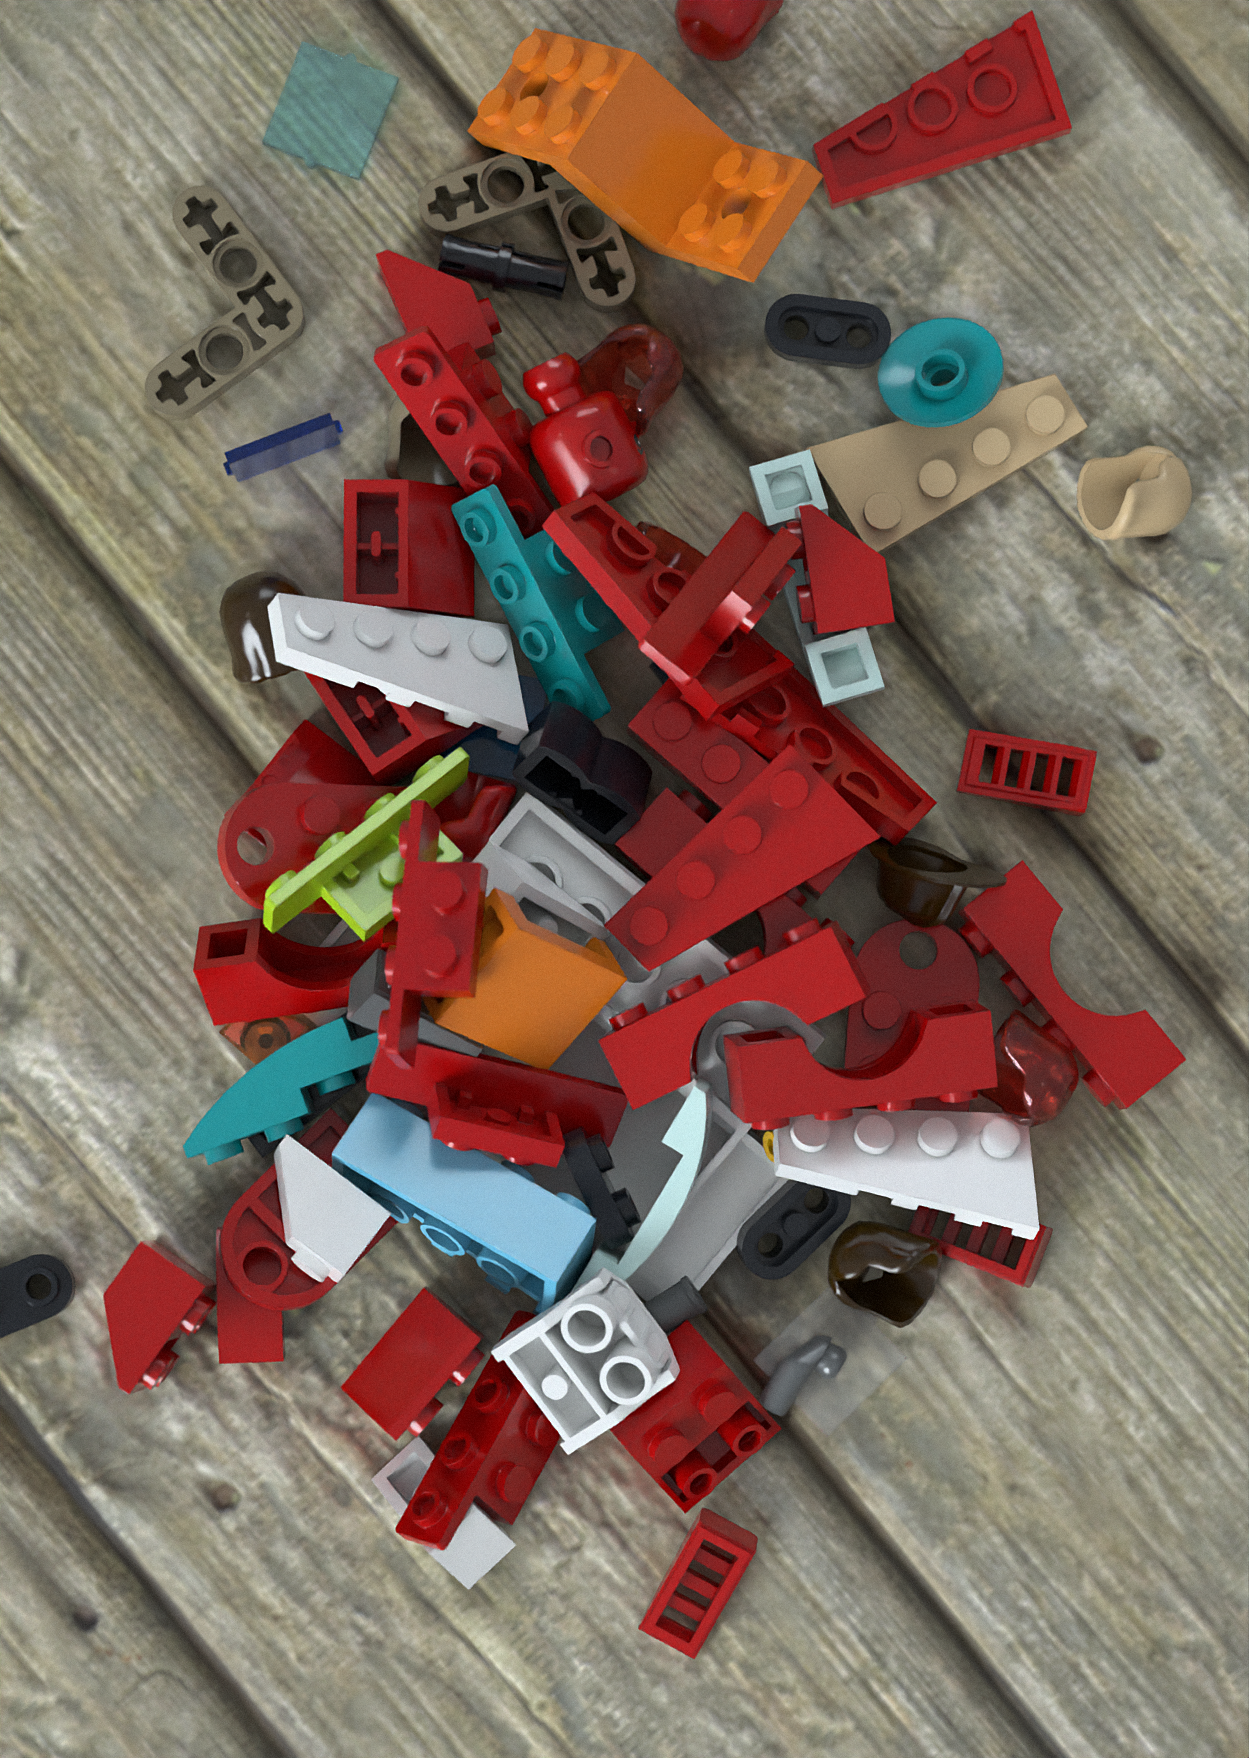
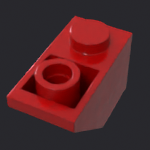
M808 504L795 508L796 521L786 522V529L802 541V544L791 557V560L802 559L806 584L795 586L801 624L812 622L813 634L818 635L895 622L885 557L814 505Z

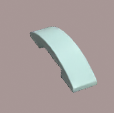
M810 449L749 467L763 524L775 534L782 526L786 528V522L796 521L794 509L798 506L812 504L828 516V505ZM790 558L787 564L795 569L796 572L783 587V591L822 706L827 707L884 690L885 686L866 627L814 635L812 622L801 624L795 586L806 584L802 559L791 560Z
M703 1078L699 1079L661 1141L681 1153L683 1157L626 1252L618 1248L610 1250L605 1240H603L571 1292L591 1279L603 1267L624 1281L628 1279L656 1249L676 1220L692 1191L707 1149L713 1106L712 1084Z

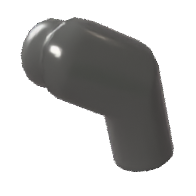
M826 1335L814 1336L780 1361L758 1397L760 1404L776 1415H786L813 1370L819 1372L825 1379H834L848 1357L846 1350L841 1346L831 1343L832 1337Z

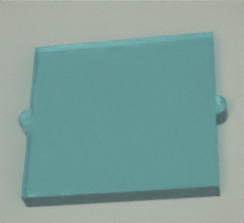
M302 41L262 143L265 146L304 160L306 167L309 169H314L318 165L360 181L398 85L399 78L357 62V58L353 53H348L343 57Z

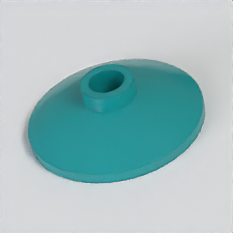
M936 318L912 326L901 333L889 345L879 364L878 386L885 404L900 419L922 427L951 426L975 416L993 400L1003 380L1004 361L997 341L982 326L960 318ZM951 381L946 385L937 386L941 382Z

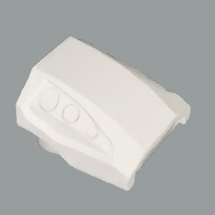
M604 1267L564 1299L508 1334L491 1350L492 1355L498 1362L504 1360L559 1432L563 1439L560 1445L568 1455L618 1424L646 1400L675 1381L680 1372L679 1365L664 1331L629 1284Z

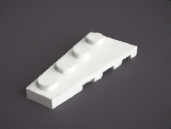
M277 593L268 606L277 662L351 688L355 687L358 682L377 687L386 694V700L406 707H410L414 701L443 710L445 711L444 720L466 728H469L473 722L497 729L498 739L518 745L529 732L508 624Z
M853 1108V1116L846 1119L821 1121L816 1120L814 1114L790 1117V1125L772 1130L774 1134L775 1176L855 1196L862 1190L891 1198V1205L915 1211L921 1205L955 1214V1221L979 1227L983 1221L1012 1228L1011 1235L1034 1240L1040 1229L1027 1114L918 1110L888 1112L878 1109Z

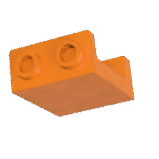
M494 887L485 898L475 998L422 996V999L436 1024L534 1067L548 1070L628 978L605 941L593 937L583 947L526 919L512 895Z

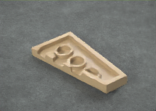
M1052 374L998 390L993 400L982 411L958 424L934 428L917 426L904 420H898L808 447L806 450L810 449L818 475L856 537L881 554L1084 433L1088 426L1056 374Z

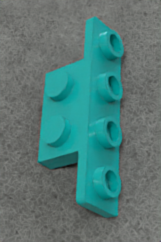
M492 484L453 504L451 511L460 527L461 533L476 557L493 595L505 613L522 651L527 656L549 699V703L553 700L570 705L584 713L592 721L608 714L611 711V706L584 654L625 631L618 616L603 601L598 592L571 560L563 554L560 547L544 529L524 539L496 485Z

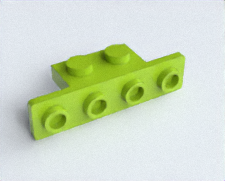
M459 747L445 759L441 755L431 758L417 771L413 777V784L396 797L393 793H388L377 800L366 812L364 822L348 835L341 831L326 840L316 852V860L298 874L294 870H290L275 880L265 894L266 900L264 901L263 924L271 933H275L319 897H322L364 942L394 918L392 913L393 889L397 882H403L405 859H402L399 851V830L402 821L410 819L412 800H426L434 808L466 782L470 756ZM440 830L436 862H462L463 853Z

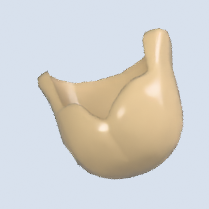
M1143 446L1124 456L1087 460L1079 474L1076 497L1079 515L1082 517V522L1087 530L1094 537L1102 540H1117L1121 538L1162 535L1177 527L1183 522L1191 506L1193 492L1190 475L1182 459L1177 458L1173 452L1164 447Z

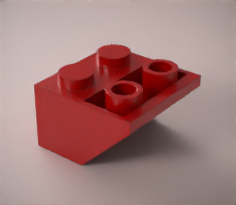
M344 479L343 602L457 618H475V556L468 542L463 537L451 511L453 504L468 497L464 489L409 479Z
M303 671L376 783L380 786L394 785L423 766L431 758L441 754L483 726V724L473 722L469 728L444 720L445 711L417 701H414L410 707H406L386 700V694L377 687L358 682L355 687L351 688Z
M156 1240L140 1241L103 1294L118 1388L128 1395L141 1391L145 1387L149 1390H152L154 1386L158 1388L180 1358V1355L174 1352L172 1348L183 1333L188 1336L192 1333L196 1334L217 1306V1302L209 1297L215 1289L216 1283Z
M426 1286L340 1388L395 1441L406 1430L417 1438L444 1406L435 1395L445 1383L451 1380L459 1387L485 1357V1354L476 1347L485 1335Z
M688 1320L667 1337L680 1368L676 1380L654 1394L622 1421L610 1428V1431L629 1454L685 1514L700 1500L708 1496L717 1485L751 1455L758 1452L768 1440L782 1429Z

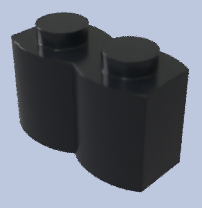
M552 700L528 724L529 732L521 741L512 774L519 785L531 796L548 805L562 808L568 819L583 833L598 841L614 844L640 820L653 772L644 758L635 750L617 740L603 737L595 723L584 713L570 705Z

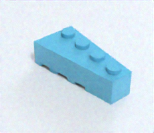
M372 1093L333 1150L332 1169L391 1213L390 1216L400 1223H409L412 1217L422 1222L420 1226L422 1233L431 1241V1244L451 1258L454 1255H464L465 1252L475 1258L478 1266L487 1273L484 1280L504 1294H507L512 1287L519 1288L538 1301L532 1312L533 1314L538 1316L569 1295L591 1260L597 1219L590 1215L589 1208L570 1194L558 1192L557 1195H554L534 1183L533 1176L518 1164L508 1160L498 1163L475 1148L471 1151H460L448 1147L440 1140L432 1138L430 1123L423 1120V1114L413 1104L396 1098L388 1100L380 1094Z

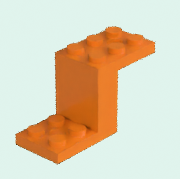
M537 28L517 46L512 57V64L496 88L488 92L482 99L478 107V115L467 130L483 146L549 164L648 251L754 283L823 178V175L808 161L734 142L637 52Z

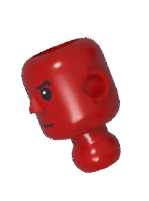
M567 352L524 372L522 375V384L526 394L540 404L546 416L532 426L530 431V447L555 499L561 507L592 492H595L607 503L639 486L648 475L649 463L639 441L640 423L639 421H629L618 397L613 392L599 391L586 397L580 385V366L577 360Z

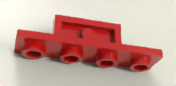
M426 325L378 347L373 357L375 364L468 497L494 484L498 487L524 539L543 530L542 525L555 509L529 473L532 453L530 431L533 425L527 414L521 408L514 409L502 392L501 379L493 364L487 359L480 360L468 341L446 351L430 327Z
M744 511L638 643V648L662 670L668 672L683 685L689 686L736 627L747 634L769 608L771 603L762 595H765L772 601L794 575L796 570L788 565L787 562L802 544V541L783 526L775 534L752 514Z
M412 800L410 819L403 820L399 830V851L402 859H405L403 882L395 884L392 894V913L394 920L398 922L396 946H389L385 958L386 980L389 985H392L389 1009L382 1010L378 1023L380 1047L385 1049V1054L400 1069H414L422 996L475 998L488 878V870L483 863L436 862L440 818L426 800Z
M417 1041L414 1069H400L385 1054V1049H382L380 1044H378L365 1080L366 1088L371 1093L427 1106L432 1138L440 1140L448 1147L460 1151H471L475 1148L500 1154L510 1162L522 1166H531L538 1163L557 1168L565 1147L562 1135L581 1126L584 1127L589 1137L600 1133L607 1148H609L628 1104V1099L620 1087L482 1053L474 1057Z
M522 1310L516 1311L498 1342L537 1315ZM491 1354L395 1528V1531L404 1539L441 1551L445 1550L473 1501L493 1520L511 1526L515 1522L561 1435L504 1360L498 1362Z

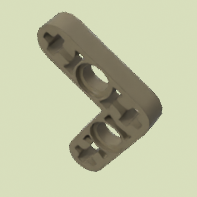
M504 153L436 177L421 190L418 200L421 221L426 230L441 238H445L446 234L459 237L549 205L579 291L586 304L595 311L612 313L623 309L632 300L636 288L635 270L618 224L558 172L542 176V185L545 190L535 192L533 174L526 162L532 161V159ZM537 161L538 172L552 168L549 164ZM508 170L515 172L522 178L524 190L516 200L504 203L497 201L491 196L488 191V184L493 175L500 171ZM477 180L480 201L486 211L476 213L474 201H471L456 208L457 219L454 221L446 222L445 217L441 213L431 215L429 211L437 207L438 195L448 193L452 201H459L470 197V188L466 183ZM580 208L595 209L604 219V229L594 239H579L568 228L569 218ZM612 243L616 251H604V259L612 276L622 274L625 279L618 283V294L607 297L604 289L593 290L590 286L598 281L597 267L593 256L584 262H580L578 255L596 254Z
M205 185L192 186L184 190L176 198L172 208L173 222L182 240L233 306V309L159 362L148 373L145 381V395L152 409L161 418L170 421H183L194 416L295 342L302 334L305 326V311L298 295L226 199L216 189ZM197 203L205 210L213 205L217 208L211 215L216 228L224 238L233 228L238 233L221 240L209 255L203 249L212 247L214 244L206 230L200 224L194 225L191 228L187 226L192 220L189 209ZM237 250L251 253L257 261L255 274L249 280L241 283L227 280L221 272L224 258L229 253ZM268 278L275 282L273 285L264 287L267 296L279 309L286 305L292 307L286 314L289 326L281 331L274 324L268 325L266 328L260 325L265 321L266 315L262 305L254 295L247 305H244L240 300L257 293ZM221 337L234 338L243 346L241 361L236 367L229 370L215 368L208 361L210 345ZM196 356L204 374L214 382L207 388H204L200 378L197 377L184 388L188 397L184 403L178 405L172 398L162 403L159 398L163 396L165 390L161 382L170 376L176 382L184 381L194 373L187 361Z

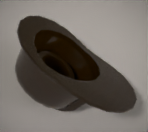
M880 836L881 838L868 845L871 854L878 859L876 889L879 898L885 903L887 908L913 925L922 928L939 926L949 920L968 887L995 888L1004 886L1007 882V878L999 872L961 860L952 853L919 839L904 837L895 846Z

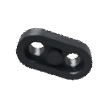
M790 294L778 299L769 309L766 316L764 334L770 349L783 359L849 369H866L877 364L885 355L891 340V327L886 315L879 308L869 303L805 294ZM795 320L802 322L807 328V335L800 340L790 339L784 332V326L788 322ZM853 329H862L869 335L870 342L863 348H855L848 343L847 333Z
M583 1126L563 1134L565 1144L563 1150L564 1157L592 1216L597 1219L596 1224L610 1250H613L631 1242L635 1237L632 1226L641 1223V1218L628 1189L624 1187L615 1191L607 1171L614 1169L615 1165L600 1133L589 1137Z
M789 1179L740 1228L736 1245L740 1260L752 1273L760 1278L776 1280L788 1276L844 1223L851 1208L850 1194ZM814 1188H820L823 1192L820 1204L813 1208H806L804 1204L806 1194ZM767 1233H775L777 1236L775 1247L769 1252H759L758 1243L760 1238Z
M38 1254L0 1268V1339L62 1313L70 1305L75 1294V1278L70 1267L62 1259L49 1254ZM37 1274L45 1275L51 1282V1291L44 1299L35 1298L29 1290V1283Z

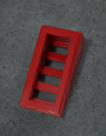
M969 729L956 792L1081 817L1085 814L1097 751ZM985 747L997 749L991 783L979 781ZM1011 752L1022 754L1016 788L1004 786ZM1036 757L1048 760L1042 792L1030 790ZM1062 763L1073 765L1067 796L1056 794Z
M921 1205L918 1206L908 1232L936 1240L940 1244L942 1254L1022 1287L1030 1288L1032 1286L1051 1238L1052 1228L1039 1223L1040 1229L1034 1240L1026 1238L1016 1266L1012 1268L1004 1265L1015 1239V1235H1011L1012 1228L1002 1226L989 1259L980 1255L992 1223L983 1221L980 1227L974 1225L964 1249L955 1245L964 1224L954 1220L955 1214L951 1213L943 1236L939 1239L931 1236L940 1210Z
M701 1508L642 1617L638 1629L695 1660L755 1555L758 1537L707 1508ZM705 1539L734 1556L732 1559H729L702 1544ZM692 1559L723 1575L720 1582L717 1583L688 1567ZM681 1583L709 1598L707 1606L705 1607L676 1591L675 1589L678 1584ZM666 1605L698 1621L694 1631L662 1614Z

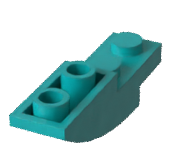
M341 1017L309 1031L279 1048L244 1074L203 1116L183 1145L186 1157L193 1158L204 1154L207 1164L211 1165L245 1152L240 1140L265 1132L268 1143L284 1138L287 1134L292 1135L305 1130L301 1118L316 1112L307 1088L316 1085L319 1095L322 1096L356 1083L352 1071L372 1063L379 1044L378 1032L357 1039L351 1021L347 1017Z

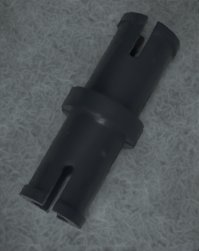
M446 234L439 260L441 262H439L438 271L456 277L492 284V291L505 293L506 288L561 301L570 261L515 250V244L502 241L501 246H495Z

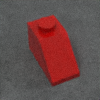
M390 250L375 254L379 270L406 334L426 325L430 327L446 351L468 341L480 360L496 355L492 336L502 333V330L488 297L477 301L470 283Z

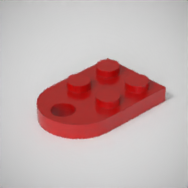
M278 782L255 788L241 796L230 807L221 823L217 840V855L223 876L231 889L242 900L264 911L265 894L275 880L290 870H294L298 874L316 860V852L331 836L341 831L348 835L364 822L366 812L377 800L388 793H393L396 797L408 787ZM247 828L260 832L266 841V855L257 865L245 862L238 852V838ZM319 897L299 913L338 915L322 897Z
M903 919L882 927L864 943L856 958L871 987V991L867 997L848 1006L843 1068L862 1066L885 1054L902 1034L911 1008L971 999L978 1002L980 983L978 966L969 946L956 932L943 924L922 928ZM922 933L933 941L936 954L930 966L924 969H914L902 961L899 952L900 943L908 934ZM939 1095L915 1099L916 1106L907 1110L969 1112L970 1100L964 1102H943L939 1100ZM870 1105L866 1107H877V1105Z
M330 1108L297 1142L332 1168V1152L349 1128V1125ZM274 1163L239 1197L229 1210L220 1231L219 1257L227 1279L244 1298L266 1309L287 1311L300 1309L315 1303L325 1296L337 1283L328 1276L323 1282H319L301 1270L292 1261L291 1258L296 1251L286 1245ZM389 1216L346 1274L399 1221ZM255 1250H266L272 1253L280 1266L278 1278L268 1285L252 1283L243 1271V1261L246 1255Z

